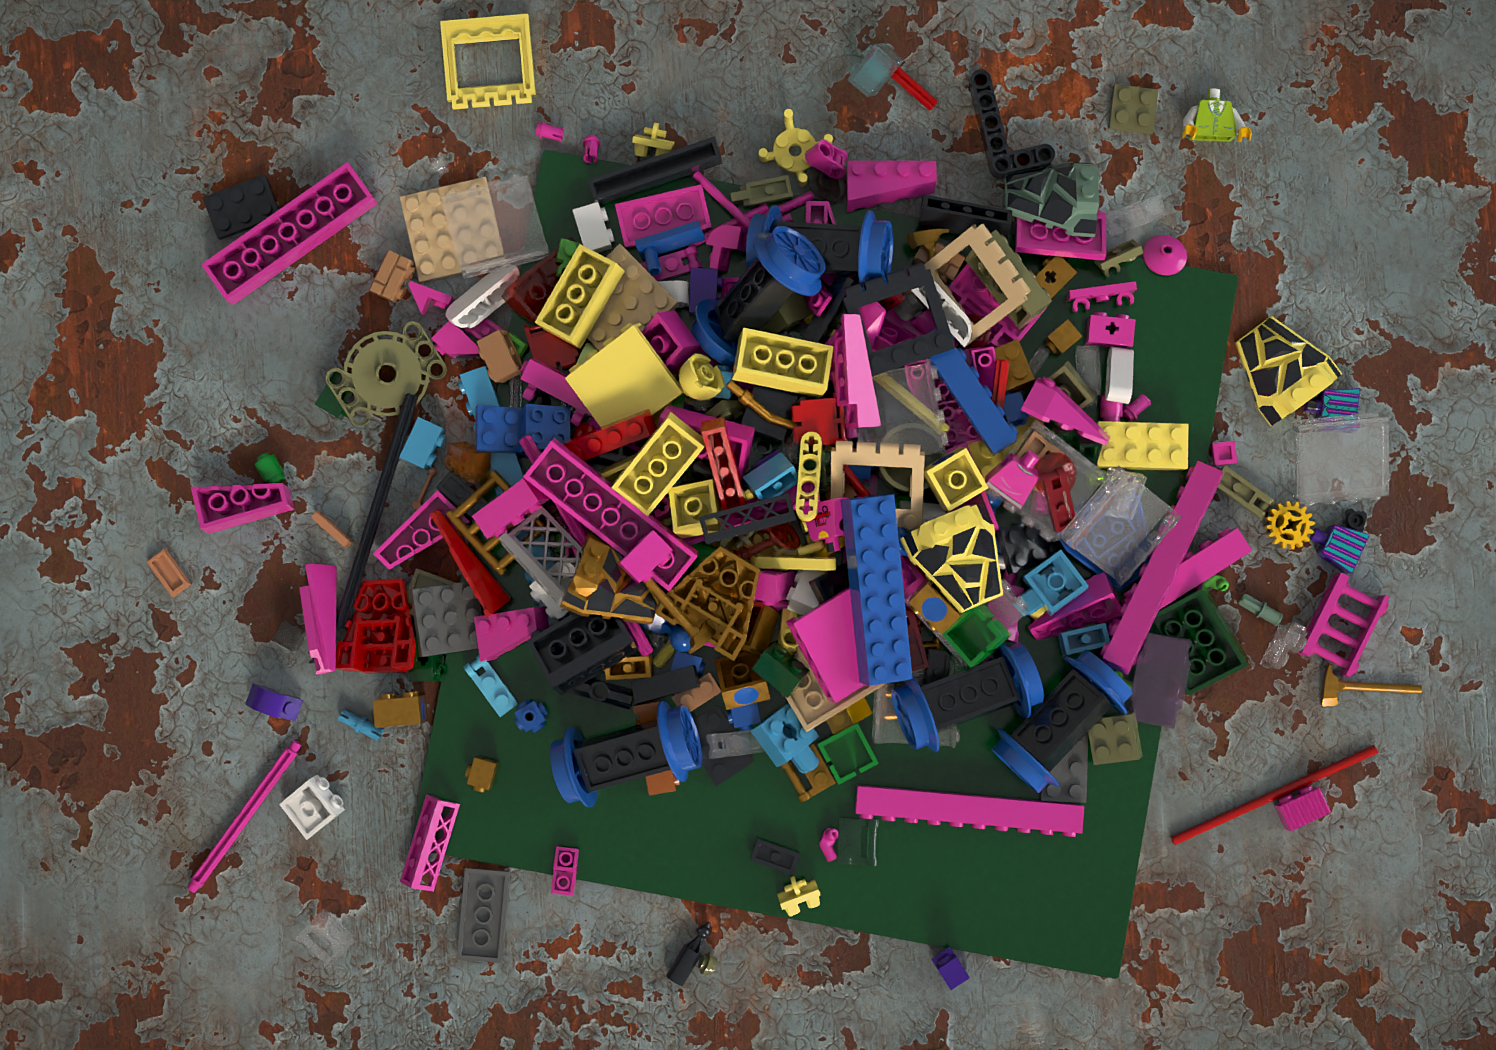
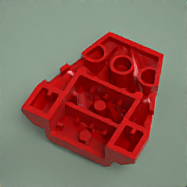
M405 580L363 581L353 606L356 611L352 621L347 620L345 627L348 630L343 641L339 640L336 647V669L359 671L366 674L406 673L407 670L413 668L416 643Z

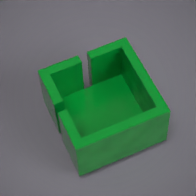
M985 604L963 612L961 617L942 634L970 668L980 665L994 652V649L998 648L1011 636L1010 632L998 619L992 620L995 615Z
M858 723L851 724L817 742L826 762H832L828 766L838 785L855 777L854 769L858 768L859 772L862 773L879 764Z

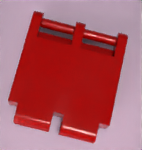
M539 325L532 327L524 326L533 358L557 370V363L561 364L563 370L576 365V358L579 357L576 346L546 330L531 334V331L542 328Z
M837 397L800 400L799 405L791 406L792 421L800 422L801 426H793L794 443H801L802 436L807 432L819 434L822 445L836 444V441H848V438L845 437L844 422H846V417H844L843 406H839V418H837ZM838 423H840L841 438L838 435ZM810 439V442L806 444L813 446L818 443H815L814 439Z

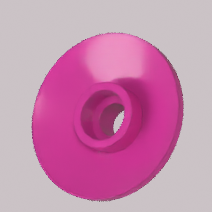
M1157 235L1146 242L1143 248V259L1148 268L1160 275H1173L1184 267L1187 253L1183 244L1176 238L1168 235Z

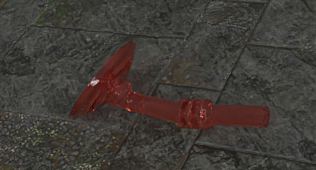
M784 523L766 528L770 534L768 539L749 548L743 547V550L741 548L738 551L734 550L733 553L744 560L745 558L749 560L751 556L774 545H781L789 550H797L801 543L795 529L789 523Z

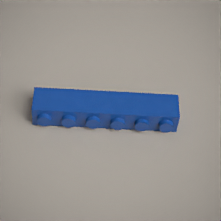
M960 347L927 358L992 456H995L1017 441L1015 435L1018 432L1011 422L1007 424L1003 418L1005 415L1003 409L998 403L994 405L990 399L992 393L986 385L982 386L980 384L978 372L973 366L969 367L965 362L967 356Z

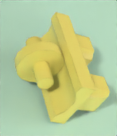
M656 122L653 128H644V134H649L651 137L635 134L632 143H635V155L647 157L649 146L656 147L655 156L670 152L674 148V142L657 138V136L665 138L667 131L659 130V123Z
M792 876L790 877L792 884L784 886L785 891L777 894L782 910L785 909L789 916L798 914L800 912L798 904L804 901L807 902L808 908L820 905V892L815 880L806 883L805 879L796 882L795 877Z

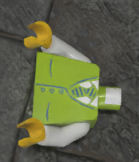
M1208 89L1207 100H1200L1196 106L1190 108L1184 117L1181 138H1185L1186 134H1188L1189 140L1231 142L1237 134V141L1242 142V137H1246L1248 141L1251 140L1252 130L1245 126L1237 110L1232 107L1231 101H1220V89Z

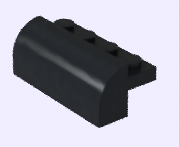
M924 194L921 200L917 227L949 229L947 233L961 235L973 225L979 227L981 224H984L990 234L997 230L999 234H1002L1007 239L1012 222V210Z

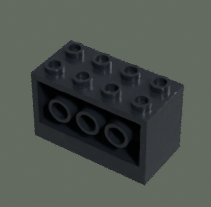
M571 612V615L565 619L559 618L553 621L551 627L543 631L541 629L534 632L531 638L527 640L551 688L560 695L567 693L639 651V647L622 618L611 617L610 619H603L602 615L590 614L587 617Z

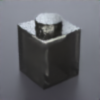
M283 620L272 640L290 651H298L306 637V630L291 621Z

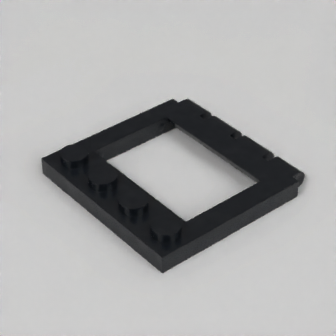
M923 262L908 266L907 272L909 276L907 277L903 268L885 274L887 284H884L882 276H878L863 282L865 291H862L860 283L844 288L846 297L842 298L846 313L858 314L861 317L859 307L922 286L936 331L873 352L861 317L872 377L956 348L930 269L925 270Z

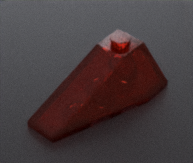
M572 237L567 239L575 242V240ZM558 247L510 284L501 296L516 314L534 323L560 277L556 276V271L562 264L556 262Z

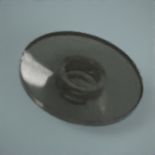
M814 167L808 169V185L818 198L833 203L839 201L844 196L846 185L843 177L835 179Z

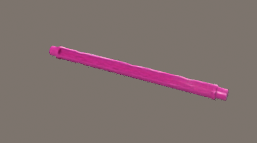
M293 740L289 746H286L274 763V766L258 785L240 813L211 850L206 860L192 876L191 882L187 886L188 890L195 893L200 886H203L209 875L280 779L283 772L288 768L295 756H297V751L302 746L299 742Z

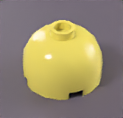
M694 354L681 366L679 381L683 393L698 401L713 398L725 386L724 377L717 365L713 368L709 364L711 359L702 354Z

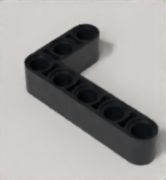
M984 69L974 71L969 81V90L991 175L994 178L1002 179L1005 178L1006 174L1049 166L1055 157V150L1049 144H1041L1009 152L991 76ZM976 78H981V79H983L984 82H985V85H983V86L977 85V84L975 83L974 79H976ZM980 100H988L990 102V106L983 107L980 104ZM985 121H993L996 127L988 128L985 125ZM990 142H998L1001 148L998 150L993 149ZM1038 153H1046L1049 160H1041ZM1017 158H1025L1027 165H1020L1017 162ZM998 162L1005 164L1006 170H998L995 164Z

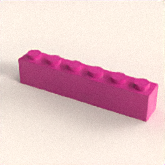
M1227 527L1217 534L1219 538L1211 541L1209 539L1200 544V550L1194 554L1192 551L1186 553L1160 609L1252 551L1238 528L1230 530ZM1131 589L1123 593L1125 597L1120 600L1122 605L1124 603L1129 604L1132 596H1129Z

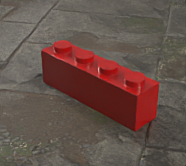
M647 409L571 438L563 443V445L585 461L649 437L655 432L657 426L650 410Z
M724 417L701 422V432L723 510L747 504Z

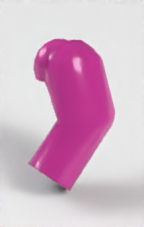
M827 828L819 841V846L827 862L838 858L833 849L834 842L839 835L835 828Z

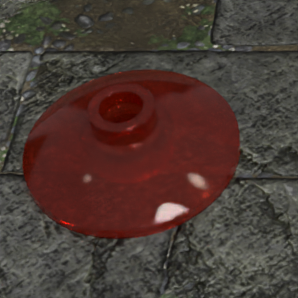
M1058 452L1048 453L1041 457L1034 467L1038 471V476L1040 473L1046 471L1050 473L1054 471V468L1062 466L1066 473L1069 490H1071L1076 481V468L1072 460L1065 454ZM1038 478L1035 486L1045 496L1040 478ZM1058 480L1052 481V486L1058 484Z

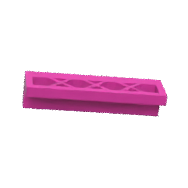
M426 794L401 875V883L410 888L434 892L460 804L441 800ZM443 807H451L449 816L443 819L441 816ZM442 828L444 831L443 836L436 841L435 833ZM436 850V859L429 863V853ZM429 871L430 879L428 885L420 884L422 876Z

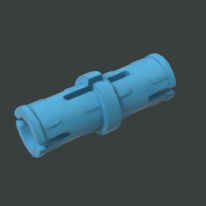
M346 708L342 710L341 713L349 717V719L339 715V722L354 728L358 734L361 732L376 742L379 741L381 736L373 731L383 734L384 728H375L373 723L367 721L368 718L364 716L361 718Z

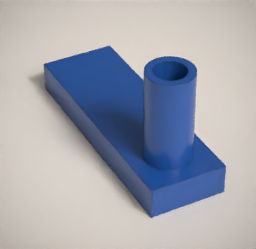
M699 220L637 239L635 243L642 260L645 259L648 273L654 276L661 273L658 255L704 241L705 236Z

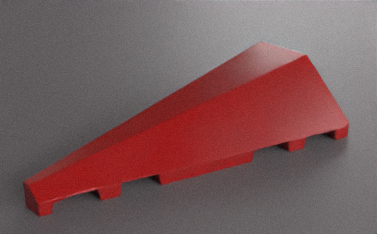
M439 509L431 512L430 516L440 530L441 536L444 537L449 545V550L472 588L475 598L479 600L484 608L485 616L492 615L511 600V595Z

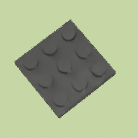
M468 582L410 590L420 657L478 649L474 617L483 616L482 608Z

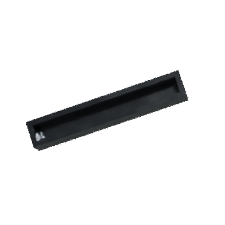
M711 137L602 174L587 181L595 203L598 202L600 206L694 174L697 171L700 172L722 164V157L715 137Z

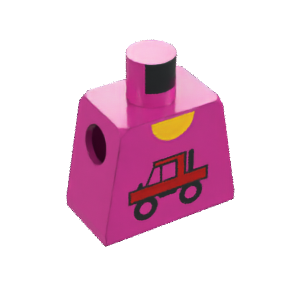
M848 497L818 502L816 517L806 522L811 540H825L827 553L841 550L838 538L839 536H844L841 499H847ZM809 506L801 509L804 515H808L809 511H813Z

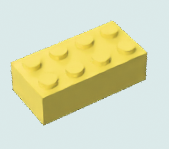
M579 244L535 323L544 330L581 349L625 271L614 261Z
M743 328L738 339L732 380L822 398L828 387L834 346Z
M670 412L617 477L611 488L649 516L705 447L703 437Z
M1096 422L1110 436L1107 445L1093 441V469L1183 471L1188 469V424Z

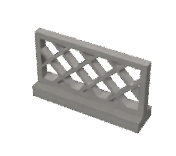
M542 506L509 534L505 532L499 539L509 554L560 607L566 591L561 586L562 578H573L575 574L562 573L563 562L576 563V571L580 554L582 555L583 551H581L582 547ZM541 515L547 519V527H534L535 520ZM522 531L530 532L529 542H520L516 536ZM534 532H546L545 542H533ZM550 532H560L562 534L561 543L549 542ZM532 547H545L544 557H534L532 555ZM548 547H561L560 558L548 557ZM564 548H575L577 550L576 558H564ZM547 562H560L559 573H549L546 570Z

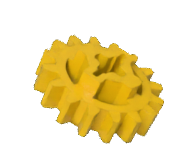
M1290 501L1284 502V507L1279 503L1276 504L1277 510H1269L1272 516L1265 517L1269 525L1264 526V529L1270 530L1266 537L1274 538L1272 541L1273 545L1280 543V549H1285L1288 545V549L1292 550L1295 548V545L1298 548L1302 547V541H1310L1307 534H1314L1310 526L1315 525V522L1309 521L1312 513H1305L1306 506L1299 508V502H1294L1291 506ZM1288 511H1293V512H1295L1296 514H1298L1299 516H1297V517H1296V516H1293V515H1291V513L1288 512ZM1295 521H1296V523H1294V524L1290 527V529H1284V530H1282L1283 528L1286 527V525L1289 524L1288 522H1295ZM1281 534L1287 535L1288 539H1291V540H1286V539L1282 538L1280 535H1281Z

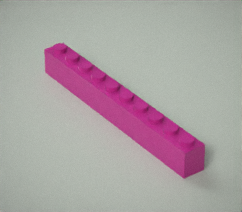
M1197 461L1195 468L1190 467L1186 475L1188 482L1185 487H1180L1176 497L1179 501L1176 506L1172 505L1167 517L1170 519L1167 526L1162 525L1158 533L1160 540L1157 545L1153 544L1148 556L1151 559L1148 565L1144 563L1140 570L1139 576H1141L1139 584L1134 583L1129 594L1132 598L1129 604L1124 603L1120 612V616L1123 617L1120 623H1115L1110 635L1113 636L1110 644L1105 643L1100 655L1103 656V662L1109 667L1124 674H1129L1221 482L1223 471L1200 461Z
M867 785L856 786L854 812L859 814V818L873 819V815L882 816V820L895 821V817L904 818V822L918 823V819L927 820V824L940 825L941 821L949 822V826L963 827V823L972 824V828L985 829L986 825L994 826V830L1008 831V827L1017 828V832L1030 833L1031 829L1040 830V834L1053 835V831L1062 832V836L1076 837V833H1082L1084 806L1081 804Z

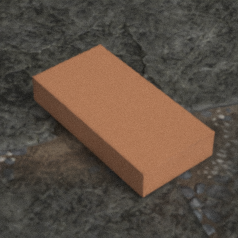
M315 512L311 518L343 547L349 548L354 543L347 534L323 513Z
M162 549L146 561L172 598L192 585L167 549Z

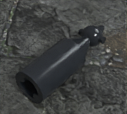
M708 921L704 925L699 926L696 929L698 936L682 947L666 974V977L680 986L685 984L702 955L700 951L703 939L711 935V922Z

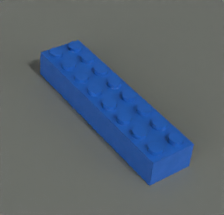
M878 494L841 499L859 683L873 686L913 679L894 494Z

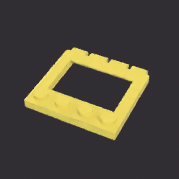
M528 14L440 21L447 101L452 102L453 110L469 108L468 100H472L473 108L491 106V98L494 99V106L512 105V97L514 96L516 97V104L532 103V95H536ZM519 39L523 83L458 88L454 44Z

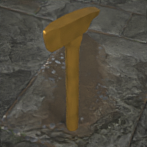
M949 229L909 233L906 237L911 249L924 245L930 260L937 255L936 241L940 239L943 233L949 232ZM938 269L937 272L939 274L940 279L942 280L940 269Z
M652 578L644 583L687 631L691 639L689 641L691 646L688 650L689 654L702 647L715 635V630L706 622H703L700 628L693 625Z
M1328 663L1323 678L1321 705L1324 707L1337 705V692L1421 694L1422 685L1345 682L1339 680L1333 674L1332 664Z

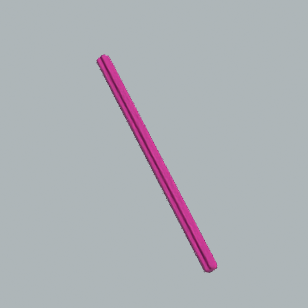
M527 435L521 438L519 442L533 465L541 453L532 437ZM555 503L576 542L582 547L587 535L582 524ZM624 621L639 647L641 655L646 656L652 653L653 648L640 625Z

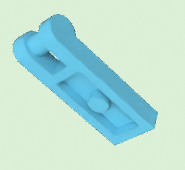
M478 655L474 662L471 664L468 662L463 666L499 717L519 704L489 661L480 662V656ZM483 667L486 672L479 676L476 670Z

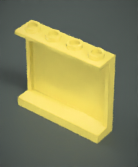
M640 322L635 325L627 324L620 330L622 334L615 339L612 336L603 343L604 348L599 352L597 349L586 356L587 361L581 365L579 362L569 369L571 374L565 377L600 427L647 409L650 410L653 416L683 393L681 385L639 330Z

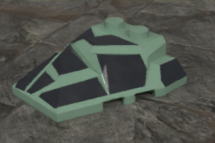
M1066 162L1005 175V209L1012 210V216L1029 222H1033L1034 219L1045 222V227L1050 229L1053 228V225L1066 229L1065 234L1071 236L1095 237L1099 208L1098 167L1093 163Z

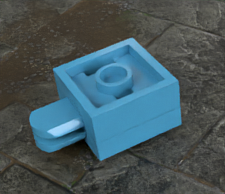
M1060 550L1024 576L1023 581L1029 589L1018 597L1016 606L1018 611L1024 615H1031L1041 607H1044L1051 616L1086 591L1089 586L1062 550Z
M789 702L751 730L753 736L776 767L792 760L801 773H808L818 766L819 759L809 745L820 736L814 728L808 732L805 731Z

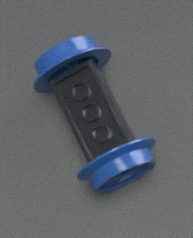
M773 205L767 214H754L751 218L746 242L747 268L758 258L753 246L756 235L761 232L771 233L776 227L785 226L805 236L818 249L826 266L823 274L859 276L862 291H865L864 281L878 276H882L884 284H887L885 274L891 272L893 258L892 224L890 221L877 220L874 212L871 210L867 211L862 226L783 222L780 208L776 205Z
M778 226L771 233L761 232L757 234L754 238L753 246L758 258L720 301L704 299L697 304L695 308L696 321L692 325L693 335L700 344V347L717 362L734 367L738 339L743 328L759 331L768 323L774 313L782 307L791 294L796 292L806 296H813L820 291L822 285L820 276L826 268L824 259L818 249L805 236L794 229Z
M1003 642L998 648L994 649L995 659L921 687L913 677V679L904 680L903 686L892 689L891 698L895 714L911 748L917 750L928 746L936 753L939 751V732L1011 705L1014 706L1021 717L1029 718L1031 707L1043 702L1044 692L1038 670L1026 647L1021 643L1007 646Z
M1084 650L1077 659L1067 656L1064 658L1072 671L1038 705L1030 717L1020 724L1011 736L1001 728L997 729L1000 740L991 750L1038 794L1047 784L1057 787L1060 785L1049 772L1111 707L1123 715L1127 714L1124 703L1133 694L1132 690L1108 665L1088 650Z
M661 701L657 707V720L586 740L583 739L575 727L567 728L563 739L552 742L550 761L556 785L563 799L568 803L581 801L589 808L595 805L597 790L664 771L671 770L678 781L685 782L690 770L702 766V748L694 719L685 705L671 708L666 701Z

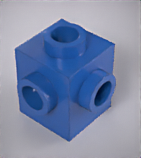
M528 699L517 706L519 710L515 712L516 718L514 720L520 730L524 729L525 732L532 730L535 733L545 727L543 722L548 720L546 716L548 712L542 702L538 703L537 700L530 702ZM528 712L534 715L532 721H528L526 718Z

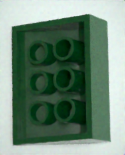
M1203 582L1158 611L1149 633L1187 696L1248 666V656Z

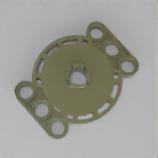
M411 321L403 326L402 334L382 331L372 333L360 339L349 351L344 363V370L339 368L330 369L325 375V381L350 421L356 426H364L369 423L371 413L380 416L400 415L401 410L399 406L403 405L405 395L407 393L415 395L421 384L424 386L418 396L416 403L418 404L426 392L429 377L432 379L443 378L446 375L447 367L422 326L415 321ZM409 325H415L419 330L418 336L415 338H410L406 333ZM378 335H393L392 339L378 340L377 337ZM372 337L373 342L365 345L363 348L360 346L362 342ZM397 337L402 338V343L397 341ZM422 344L428 345L431 349L430 355L427 357H422L418 353V348ZM357 349L359 352L355 356L353 363H349L352 353ZM434 363L440 364L443 368L439 376H434L430 372V367ZM383 365L391 366L395 372L393 380L388 383L379 379V370ZM347 367L351 368V374L347 372ZM334 371L342 375V381L337 385L329 381V375ZM422 374L425 375V380H421ZM344 391H351L354 394L352 403L346 404L342 401L341 395ZM371 405L376 406L375 411L371 410ZM381 408H394L396 412L384 413L380 411ZM357 410H363L366 413V420L362 423L356 422L353 418Z

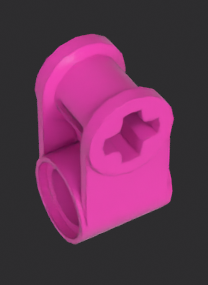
M827 140L819 141L806 151L805 159L811 167L822 171L831 178L839 179L845 176L846 169L844 164L848 158L846 151L837 148Z

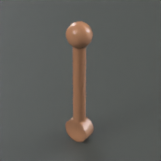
M435 467L429 468V475L417 501L412 505L415 510L422 506L421 501L432 477L437 474Z

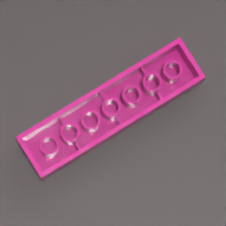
M346 162L202 263L201 266L225 300L234 305L373 208L378 202L353 167Z
M555 438L523 476L623 556L651 530H654L672 549L669 553L671 558L662 567L658 564L652 570L655 574L651 577L667 591L672 589L698 556L699 551L681 539L652 514L647 516L611 488L613 484Z

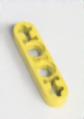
M816 432L804 434L800 445L796 513L799 519L806 522L813 520L818 510L822 440ZM810 439H814L815 443H818L813 445V454H809V446L806 444L810 442ZM807 460H813L817 465L814 470L807 471L803 467L804 463ZM804 483H813L815 485L814 490L811 493L803 492L802 485ZM805 499H809V507L813 510L809 511L808 515H804L803 511L800 510L805 508Z
M750 556V563L758 568L836 570L835 557Z

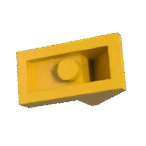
M864 697L832 716L826 722L834 734L872 714V711Z

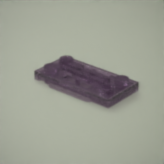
M1148 632L1143 642L1142 652L1138 655L1132 685L1133 694L1130 696L1132 701L1130 712H1135L1137 722L1174 729L1177 712L1183 705L1191 662L1188 660L1189 647H1191L1192 643L1190 639Z

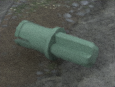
M1243 594L1238 602L1240 606L1254 613L1256 618L1261 617L1274 626H1278L1283 618V614L1267 606L1266 602L1262 603L1248 594Z

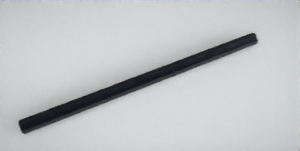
M407 393L404 398L336 617V627L341 629L347 628L345 625L351 616L418 400L416 395Z

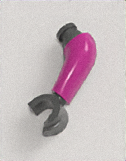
M903 293L904 300L893 308L896 314L904 321L914 317L911 322L923 335L934 330L935 325L930 310L926 309L923 311L926 305L915 294ZM954 337L955 340L953 341L957 348L960 342Z

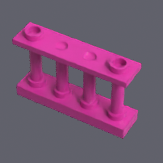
M1334 573L1296 653L1305 657H1310L1311 654L1315 653L1343 667L1339 675L1350 677L1358 670L1359 663L1357 662L1380 616L1384 615L1389 606L1387 602L1390 597L1378 595L1377 599H1374L1348 586L1347 580L1349 576L1343 573ZM1340 594H1346L1372 607L1367 620L1339 606L1337 601ZM1335 613L1362 627L1357 640L1329 626L1327 621L1330 615ZM1325 633L1352 647L1348 658L1345 659L1319 646L1317 641L1320 635Z

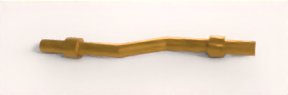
M733 380L726 384V387L739 397L738 400L743 405L751 407L767 422L793 430V426H801L799 422H793L790 419L772 414L753 398L754 395L747 389L744 391ZM822 445V454L831 460L832 449L829 447L830 445Z

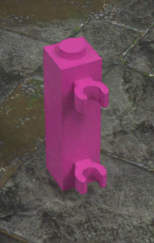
M531 358L529 361L525 360L520 370L523 373L520 379L529 384L522 395L523 398L529 401L533 400L539 388L577 408L571 418V423L578 426L582 422L585 413L592 416L565 379L568 376L567 374L536 358Z

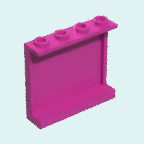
M850 587L801 617H792L786 621L828 701L837 703L865 685L859 683Z

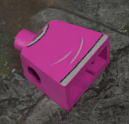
M1028 450L1022 459L1016 454L1011 453L985 476V483L1021 509L1039 478L1038 471L1033 466L1040 458L1031 450Z

